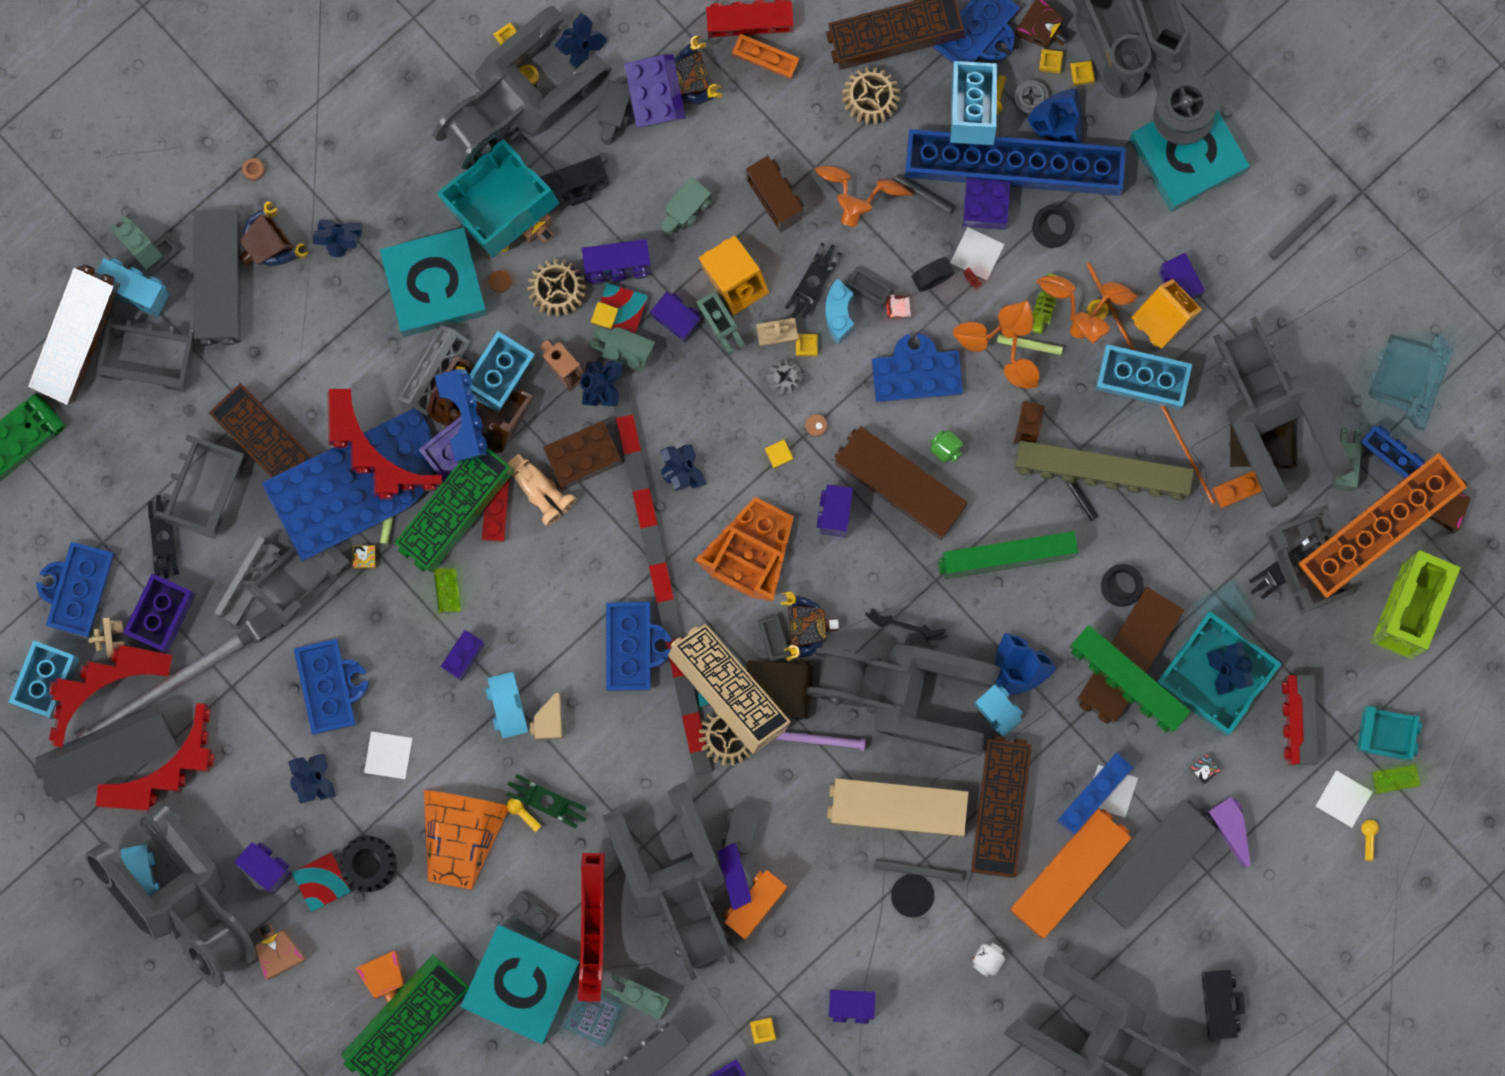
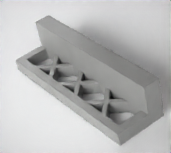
M441 325L397 400L428 416L427 409L431 392L434 389H431L430 385L432 378L445 373L447 370H442L441 367L444 359L448 358L450 365L456 355L462 358L470 341L455 330ZM457 338L462 343L458 350L453 351L452 344ZM427 395V403L424 408L417 405L421 397Z
M259 536L214 613L238 626L254 599V596L242 585V582L246 580L249 583L251 581L254 583L260 577L256 569L261 567L266 572L276 561L272 555L275 552L280 554L282 550Z

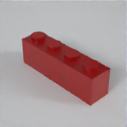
M757 0L753 4L734 2L732 5L723 6L721 3H714L710 7H706L708 38L739 36L740 34L758 35L794 32L792 1L775 0L774 2L766 3L764 0Z

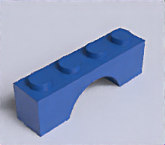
M457 369L436 375L435 379L439 396L453 401L458 406L462 416L461 427L458 433L450 440L455 461L464 462L486 456L487 442L482 436V421L480 416L477 415V400L475 395L472 394L470 374L467 373V370Z
M1118 753L1114 754L1056 822L1072 836L1075 835L1133 767Z

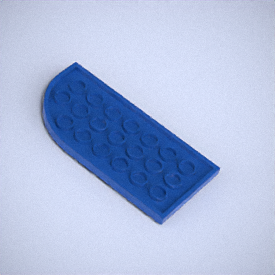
M413 408L363 433L376 451L394 465L414 474L433 475L434 469L419 451L433 436L424 416L418 410ZM347 445V448L327 450L261 483L302 562L400 514L412 506L424 493L423 488H414V491H401V488H398V494L392 500H380L379 497H374L373 471H370L369 474H357V471H351L350 445Z

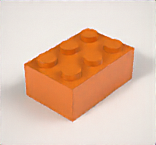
M768 870L764 873L760 871L752 880V883L755 884L750 890L752 901L736 910L732 909L731 906L724 915L726 919L724 924L744 940L750 936L788 888Z

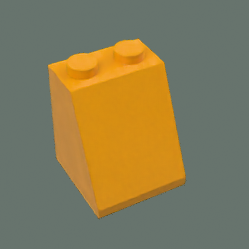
M735 235L698 257L704 272L732 315L737 314L769 294L759 267Z
M1171 279L1162 284L1131 318L1135 321L1134 325L1149 336L1150 342L1162 349L1202 309L1174 279Z

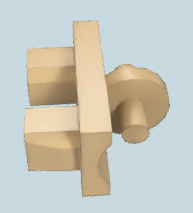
M795 318L756 324L760 347L798 340Z
M103 618L104 636H101L100 629H94V637L89 638L88 642L89 644H95L96 651H103L102 643H105L107 660H111L113 648L116 649L117 645L125 646L124 641L112 642L113 634L123 633L122 621H110V618Z

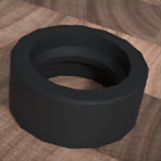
M1048 205L1040 209L1035 215L1032 225L1033 236L1037 242L1048 248H1057L1066 244L1071 238L1074 229V221L1070 212L1058 205ZM1055 214L1063 218L1066 229L1062 236L1051 239L1043 235L1040 224L1045 216Z
M943 257L920 268L911 277L919 292H923L943 283L953 276L955 271L948 258Z
M1117 564L1109 568L1101 581V592L1104 598L1110 604L1118 607L1129 606L1135 603L1141 596L1144 588L1140 572L1128 564ZM1127 573L1133 578L1135 589L1131 596L1119 598L1112 594L1109 583L1115 574Z

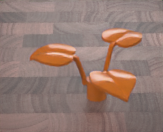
M834 166L813 168V171H816L822 178L843 184V194L837 196L838 202L844 209L840 221L850 227L857 226L860 214L872 210L870 202L878 191L883 190L891 195H913L905 186L894 180L879 179L877 180L878 186L867 201L847 195V180H851V176L843 169Z
M1045 276L1036 281V284H1039L1046 293L1055 298L1066 299L1070 297V320L1073 322L1069 333L1078 339L1086 337L1092 344L1105 336L1110 329L1103 319L1095 317L1105 301L1111 299L1115 304L1127 305L1137 299V295L1126 286L1116 282H1107L1101 288L1102 292L1106 295L1102 298L1091 316L1084 312H1079L1075 315V295L1073 292L1076 287L1073 283L1060 276Z
M1027 300L1003 307L998 314L1000 324L990 334H987V329L984 325L977 322L962 323L953 329V335L964 348L973 352L985 350L988 346L987 339L992 338L999 331H1002V334L1007 338L1013 337L1012 363L1004 366L1005 377L1010 383L1020 388L1033 389L1038 387L1040 374L1037 366L1027 359L1015 360L1018 336L1028 335L1033 328V314Z

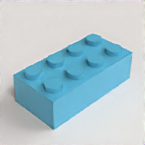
M954 61L951 86L950 143L994 145L997 113V64Z
M1107 344L1104 348L1095 390L1180 410L1184 404L1192 364Z

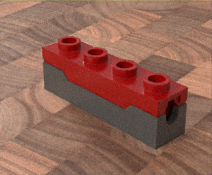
M1288 675L1281 685L1282 694L1286 696V703L1282 705L1283 716H1286L1287 725L1283 726V736L1287 738V747H1284V759L1288 760V766L1318 764L1315 675Z

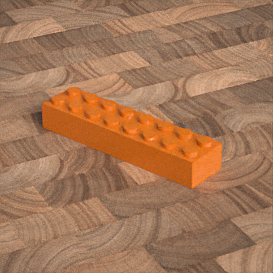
M1436 453L1301 560L1298 566L1324 598H1328L1467 488V486L1442 455Z

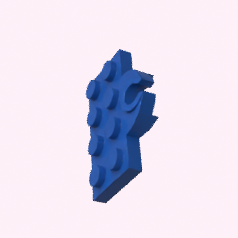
M970 0L960 12L965 38L932 47L953 64L954 61L976 62L978 58L986 62L995 63L1002 61L1007 55L1004 52L997 51L995 45L1004 43L1007 46V50L1012 52L1015 35L1008 23L1018 13L1020 7L1012 0Z
M917 333V339L920 342V347L917 350L909 348L908 341L910 335L907 334L897 342L893 357L872 358L876 403L963 394L959 350L937 352L935 344L929 337Z
M71 542L65 562L49 563L40 571L39 574L44 577H54V584L51 587H45L43 583L36 582L39 596L52 605L46 623L47 627L90 638L115 555L114 553Z
M650 602L606 603V691H651V669L660 667L669 659L668 654L671 649H666L664 652L656 650L658 641L665 640L671 643L672 639L664 628L651 624Z
M338 639L294 648L312 735L355 726L356 722L352 703L359 701L366 694L369 681H363L360 685L355 686L352 684L351 679L355 674H367L366 670L358 662L342 660Z

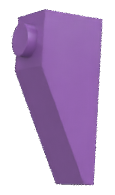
M1229 797L1206 814L1214 821V826L1242 867L1247 868L1251 864L1244 815L1241 812L1243 808L1237 799L1233 800Z

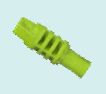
M1047 274V276H1057L1054 274ZM1044 290L1038 293L1033 310L1034 325L1032 330L1034 333L1041 335L1045 324H1050L1057 298L1049 295Z

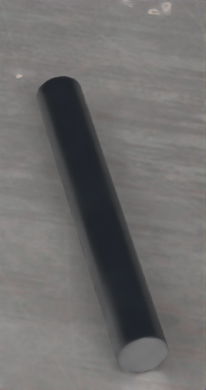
M1065 482L1090 520L1093 521L1099 516L1077 483Z

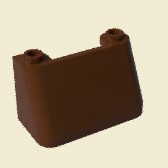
M456 355L445 373L454 371L457 366L465 367L467 373L470 374L474 368L470 361ZM436 384L431 392L427 413L433 420L448 427L461 416V412L453 401L439 396ZM514 389L499 414L477 401L476 411L484 425L481 432L482 436L486 439L488 449L496 453L504 451L527 411L533 395L524 389Z

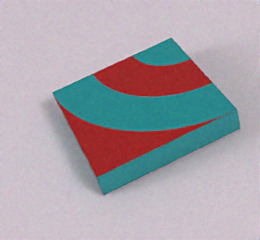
M606 283L600 303L618 308L612 330L614 328H622L636 334L648 295Z
M332 852L292 872L311 912L352 892L349 885L342 878L341 870H339V865Z

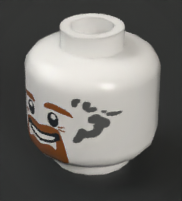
M993 942L990 946L982 944L972 958L973 968L986 977L996 975L1005 963V957L1001 954L1003 949Z

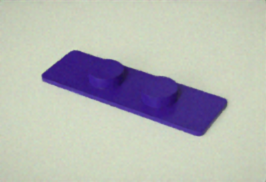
M733 843L717 853L732 909L736 910L750 903L752 898L737 844Z

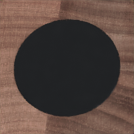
M909 874L896 881L891 891V900L893 906L900 914L906 917H919L931 908L934 901V890L930 882L924 877Z

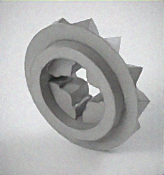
M1036 80L1022 82L1018 85L1014 94L1016 106L1023 113H1031L1037 105L1049 98L1046 87ZM1030 89L1033 93V96L1038 97L1034 99L1032 105L1029 99H1025V97L1029 95Z
M777 361L769 369L767 375L768 384L778 394H791L801 385V370L796 363L791 361ZM790 370L789 378L791 380H785L779 384L781 376L778 372L785 374Z

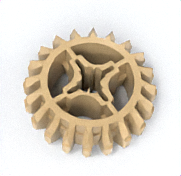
M865 67L864 74L857 70V77L851 74L849 76L851 82L846 81L844 86L847 89L842 90V94L846 96L842 98V102L847 104L845 110H852L850 117L853 118L858 115L857 122H861L862 118H864L866 125L869 124L870 120H873L874 125H877L878 118L885 122V115L892 117L893 113L891 110L896 111L898 106L895 103L900 102V97L896 96L900 94V89L895 88L897 81H891L892 75L889 74L885 77L884 69L881 70L880 74L877 73V67H873V72H869V68ZM869 81L878 82L881 85L873 86ZM861 84L863 93L859 95L858 99L854 100L853 93ZM885 92H888L889 99L881 108L879 98ZM874 93L875 99L867 98V94ZM870 106L873 111H868L861 107Z
M554 259V265H550L549 260L545 261L547 267L544 268L539 264L538 269L540 272L532 271V275L535 278H529L528 280L533 285L527 287L528 292H532L529 295V299L535 300L533 303L535 308L540 306V313L548 309L547 316L551 317L553 311H555L557 318L560 317V311H563L564 315L568 316L567 309L570 308L571 311L575 312L576 308L573 304L581 306L582 302L578 298H585V293L581 291L586 289V285L580 284L585 281L584 276H579L581 273L580 269L573 271L575 267L573 263L566 267V260H563L561 265H558V259ZM552 273H563L560 274L557 278H550L547 276ZM568 277L575 283L573 294L565 288ZM541 282L549 289L545 300L539 294ZM558 285H560L561 290H556L555 292H553L554 290L552 286L557 287ZM557 298H564L565 300H567L560 304L551 303L554 302Z
M714 710L716 717L714 718L711 714H708L707 717L711 722L702 721V725L707 727V729L699 730V733L706 735V737L699 738V742H707L706 745L702 746V750L710 749L711 751L707 753V757L710 758L715 754V763L719 761V758H723V766H726L727 759H731L732 766L735 765V758H738L739 762L743 763V758L741 757L743 754L747 758L751 757L750 753L747 752L748 748L744 745L738 752L729 754L731 745L735 742H741V740L735 734V738H731L728 747H726V737L723 738L722 735L727 734L729 726L727 725L722 730H712L713 726L722 720ZM710 736L723 741V753L712 745Z

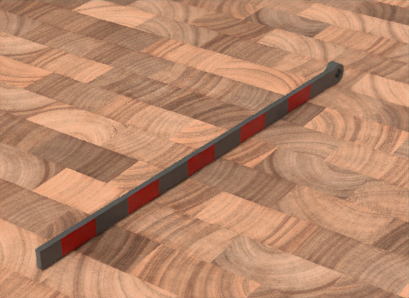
M606 359V360L604 361V363H603V367L605 366V364H606L607 362H614V361L609 360V359ZM622 365L621 377L613 384L619 393L618 406L614 407L662 628L667 631L672 639L671 643L666 642V647L671 649V644L679 637L682 638V633L624 376L625 366ZM669 658L694 774L699 775L712 772L710 759L707 757L708 750H702V746L706 745V742H699V738L704 737V734L699 733V730L703 728L693 684Z

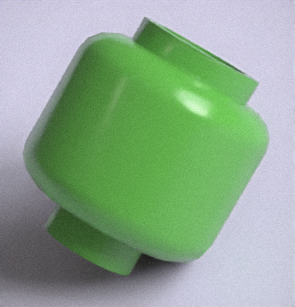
M941 430L930 442L932 444L931 452L943 463L949 460L955 462L962 455L960 449L963 443L952 431L944 432Z

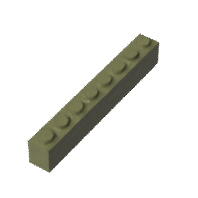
M1020 441L1018 444L1014 470H1019V474L1030 476L1032 473L1041 474L1040 477L1045 479H1053L1055 476L1061 477L1064 482L1075 483V480L1084 481V485L1088 486L1103 484L1106 485L1105 488L1118 490L1119 487L1127 488V492L1130 493L1145 491L1154 497H1162V494L1169 495L1171 499L1183 501L1184 498L1189 497L1194 470Z

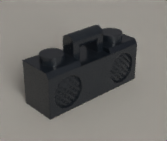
M600 155L540 176L558 199L559 204L557 206L564 204L567 199H570L572 206L592 200L591 190L595 192L601 191L609 184ZM585 190V193L573 197V194Z
M1231 970L1201 972L1208 1040L1238 1038L1237 1033L1241 1032L1240 1020L1236 1019V1015L1246 1014L1244 993L1233 992V988H1236L1235 974H1231ZM1231 997H1235L1236 1010L1233 1011Z

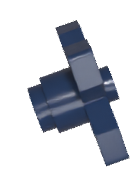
M582 13L573 21V28L564 30L562 36L555 43V47L560 53L564 55L571 54L569 63L575 70L589 59V50H600L607 42V39L601 32L597 30L591 32L593 22Z
M320 219L318 230L313 234V244L326 245L328 254L332 257H343L346 255L348 248L357 247L358 237L362 235L363 224L352 222L340 224L333 220Z
M586 362L585 373L580 379L581 388L584 390L583 405L597 406L601 401L603 406H618L619 393L613 384L621 377L622 363L607 362L603 367L600 362Z
M691 444L683 445L678 450L674 446L660 450L664 463H666L661 470L662 477L666 483H672L675 491L684 490L689 485L692 489L706 485L703 473L694 466L696 454Z
M1242 642L1227 646L1226 652L1218 649L1207 653L1209 665L1219 671L1215 681L1218 695L1233 692L1234 686L1242 689L1254 684L1251 676L1252 663L1248 657H1245L1246 654Z
M324 754L312 756L308 762L304 757L295 758L288 762L291 774L294 775L290 780L292 790L297 793L301 804L314 801L316 795L320 800L336 796L333 783L323 777L328 767Z

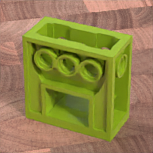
M1420 550L1403 561L1370 643L1408 659H1413L1428 650L1461 567Z

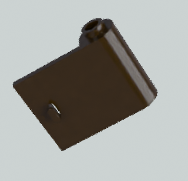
M1298 418L1260 435L1266 450L1270 452L1276 468L1292 469L1298 467ZM1230 423V467H1251Z
M797 660V664L748 661L747 672L786 717L809 720L811 696L807 695L806 692L808 687H812L814 666L810 665V661Z

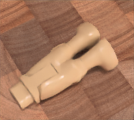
M520 454L507 463L515 470L512 476L528 496L529 502L541 509L543 513L542 522L546 527L559 520L561 513L546 500L545 495L553 500L562 513L568 512L577 501V498L572 494L563 495L560 493L553 480L549 479L537 467L531 464L528 459L524 460Z

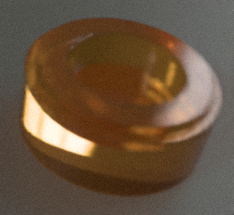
M502 270L493 272L489 278L490 287L497 293L506 292L511 286L509 274Z

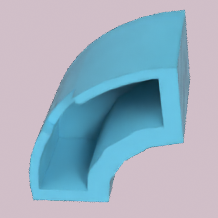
M839 279L830 288L825 306L826 325L837 344L854 328V323L848 314V306L853 300V293Z
M514 672L488 678L489 687L485 689L488 701H493L496 717L493 718L495 730H500L502 739L527 733L526 718Z
M993 685L974 705L986 718L988 724L1001 737H1005L1022 722L1021 715L1023 712L1015 704L1012 705L1007 698L1009 693L1002 686L997 687Z
M143 844L121 849V858L126 868L147 894L152 896L160 890V884L156 883L153 865H156L154 852L149 851L148 845Z

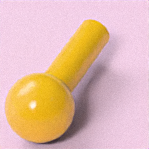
M998 75L996 116L1003 110L1001 97L1007 77Z
M513 798L509 799L507 802L508 811L511 814L519 815L536 833L542 826L524 809V803Z
M1368 819L1361 825V831L1365 835V861H1374V836L1379 831V825L1376 821Z

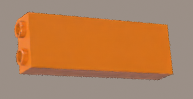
M1097 809L1009 909L1010 912L1041 939L1046 938L1131 839L1128 835L1130 831L1122 824L1117 826L1111 820L1113 816L1105 809L1101 811Z

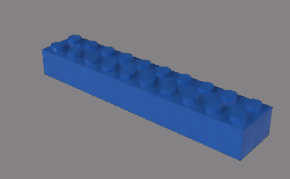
M909 129L905 178L966 183L967 178L1010 181V187L1120 196L1123 190L1126 147L996 136L994 145L950 143L951 133Z

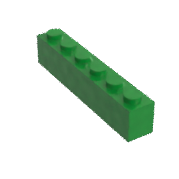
M1088 625L1069 647L1072 649L1071 654L1080 661L1084 659L1089 664L1088 668L1094 674L1099 675L1100 673L1104 676L1107 685L1114 690L1118 688L1123 692L1122 697L1130 704L1136 703L1140 707L1139 711L1148 719L1152 717L1158 722L1156 726L1164 733L1169 731L1172 734L1190 714L1191 711L1091 626Z

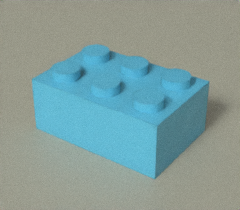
M103 258L97 270V273L101 275L108 274L115 278L114 281L120 283L115 298L157 318L159 317L170 296L165 290L166 286L162 285L160 280L152 276L147 279L142 275L141 271L133 267L128 270L123 266L122 262L111 258L110 261Z
M497 331L470 373L472 379L471 390L476 400L499 414L532 362L535 354Z
M33 640L9 703L55 720L53 718L54 708L56 705L59 706L60 701L51 700L52 695H49L50 684L55 682V678L71 681L80 658Z

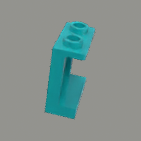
M1371 706L1364 707L1357 752L1406 761L1412 760L1413 756H1417L1419 744L1416 743V737L1420 735L1422 729V722L1419 721L1420 716L1378 710L1376 707Z

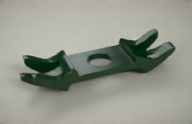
M516 774L515 778L531 786L530 789L510 781L507 785L526 795V797L523 798L511 792H508L507 796L542 811L575 829L578 825L564 818V814L585 822V817L567 807L570 805L583 811L587 807L547 790L519 774ZM545 795L553 798V805L550 808L541 806L540 800Z

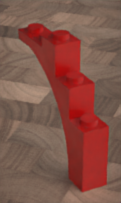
M351 389L328 390V445H334V448H347V445H350L351 471H357V474H369L370 471H373L374 497H379L380 500H392L398 494V488H401V491H414V488H423V491H436V488L441 486L442 475L414 474L394 465L379 454L359 427L352 405Z
M117 645V648H113L111 653V661L114 662L113 666L86 661V665H82L80 671V678H83L82 683L55 678V682L50 684L49 695H52L51 700L60 701L59 706L56 705L54 708L53 718L56 719L55 727L50 728L48 737L51 745L63 747L65 732L70 719L80 705L97 690L111 682L129 676L159 675L168 677L173 655Z
M196 703L194 725L183 746L173 758L157 771L141 779L121 784H98L95 806L100 808L148 811L151 806L157 803V794H154L155 790L181 792L182 787L186 785V774H183L184 770L210 772V767H214L215 754H212L211 749L204 748V744L207 745L209 733L206 731V722L209 723L211 719V710L208 709V705Z
M582 853L581 946L578 1001L601 1002L604 973L605 853Z

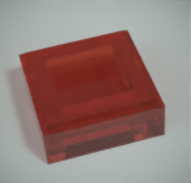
M969 267L963 271V276L974 290L977 291L982 287V283Z
M889 295L886 297L888 318L908 319L911 317L909 296Z

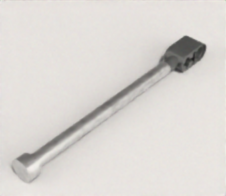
M276 603V605H277L282 611H284V609H283V607L281 606V604H280V603ZM265 609L245 622L244 626L246 629L89 728L84 725L77 729L75 732L78 738L138 713L253 640L257 644L285 626L268 609Z

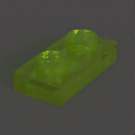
M456 568L434 569L438 613L461 612Z
M1416 764L1371 773L1375 795L1420 786Z

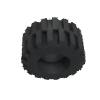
M369 835L356 837L357 839L348 842L349 844L347 847L344 846L343 853L339 857V870H341V876L346 883L356 890L370 893L382 890L384 886L391 883L390 880L396 874L395 869L397 868V858L391 846L382 839ZM364 851L375 852L381 860L379 871L372 877H363L356 871V860Z

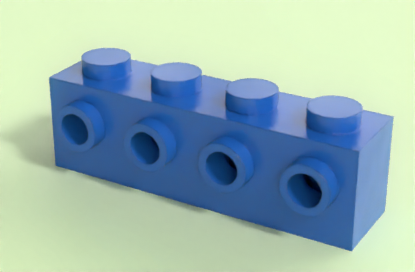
M1374 425L1361 440L1360 444L1405 479L1424 464L1425 460L1417 453L1412 455L1406 450L1407 446L1399 439L1394 441L1389 437L1390 432L1381 425L1379 427Z

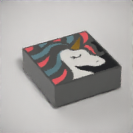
M1205 754L1189 768L1202 785L1206 784L1221 771L1208 754Z

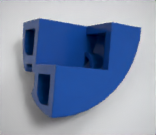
M1077 88L1059 92L1045 99L1030 113L1028 122L1041 138L1046 136L1055 142L1082 144L1083 116Z
M1008 633L1003 635L995 659V665L1001 668L996 684L997 687L1002 686L1009 695L1020 694L1037 687L1057 669L1052 660L1042 650L1034 651V649L1030 648L1027 640Z

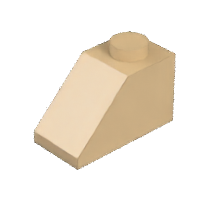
M555 693L534 716V722H530L531 735H535L536 741L563 739L560 693Z

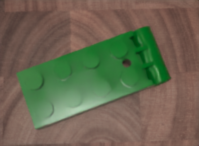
M39 393L30 396L26 402L23 401L0 420V482L66 428L63 421Z

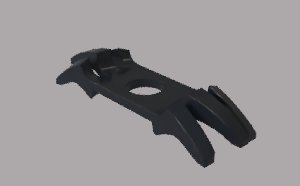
M821 242L809 268L785 306L786 309H789L796 301L797 296L800 297L791 315L792 318L798 315L806 301L809 303L802 314V318H806L818 294L842 255L838 251L830 266H827L834 251V245L830 246L821 262H819L818 260L825 246ZM810 276L819 278L820 283L817 287L812 288L808 286L807 279Z
M157 495L156 512L163 513L161 495ZM148 501L154 573L160 576L158 558H160L164 578L169 579L168 557L171 559L174 574H179L173 525L166 523L164 519L154 517L153 502ZM160 531H166L169 534L167 542L159 543L156 536Z
M1311 536L1287 553L1296 574L1302 571L1298 563L1321 545L1318 542L1300 553L1299 550L1312 540ZM1277 561L1249 580L1250 584L1263 576L1267 577L1251 591L1252 594L1257 593L1269 584L1273 585L1260 596L1262 599H1265L1286 582L1279 570Z
M872 608L870 614L865 612L867 618L881 628L886 624L898 626L924 634L927 641L948 638V635H944L946 629L931 630L926 625H923L922 628L892 620V615L881 616Z

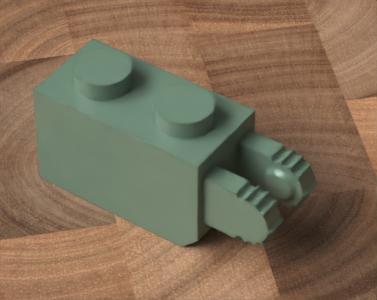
M693 177L687 181L666 205L667 218L661 224V231L665 236L673 235L679 227L682 230L687 226L691 227L697 220L696 215L701 210L703 212L707 210L712 203L710 201L712 199L711 192Z
M123 215L121 217L124 223L122 226L118 227L112 224L110 227L123 245L147 270L163 255L131 219L128 220Z
M716 291L696 302L697 308L718 343L723 345L728 355L733 354V349L727 342V339L732 336L738 347H745L738 334L735 322Z
M597 327L593 330L594 338L590 340L591 348L603 352L602 357L622 363V365L641 373L649 362L655 345L654 341L622 328H614L611 332Z
M1342 426L1340 441L1349 457L1353 472L1335 478L1332 476L1331 489L1354 491L1358 486L1362 444H1360L1361 430L1355 428L1353 443L1346 442L1347 427Z
M612 974L611 978L614 981L622 983L626 987L623 993L606 986L604 991L661 1020L670 999L632 980L628 981Z

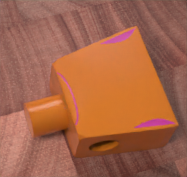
M392 951L355 968L375 999L385 996L388 1003L396 995L397 990L405 985L397 951Z

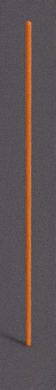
M1087 263L1086 266L1104 297L1106 294L1101 290L1102 285L1091 264ZM1107 299L1105 302L1129 348L1136 351L1110 300ZM1160 405L1211 503L1214 504L1215 500L1165 406Z

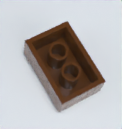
M767 155L746 168V181L781 233L802 220L804 211L802 207L804 204L798 195H793L791 191L792 185L786 177L782 178L779 171L781 169L776 160L773 159L771 161Z
M600 421L543 447L562 491L622 464L604 421Z

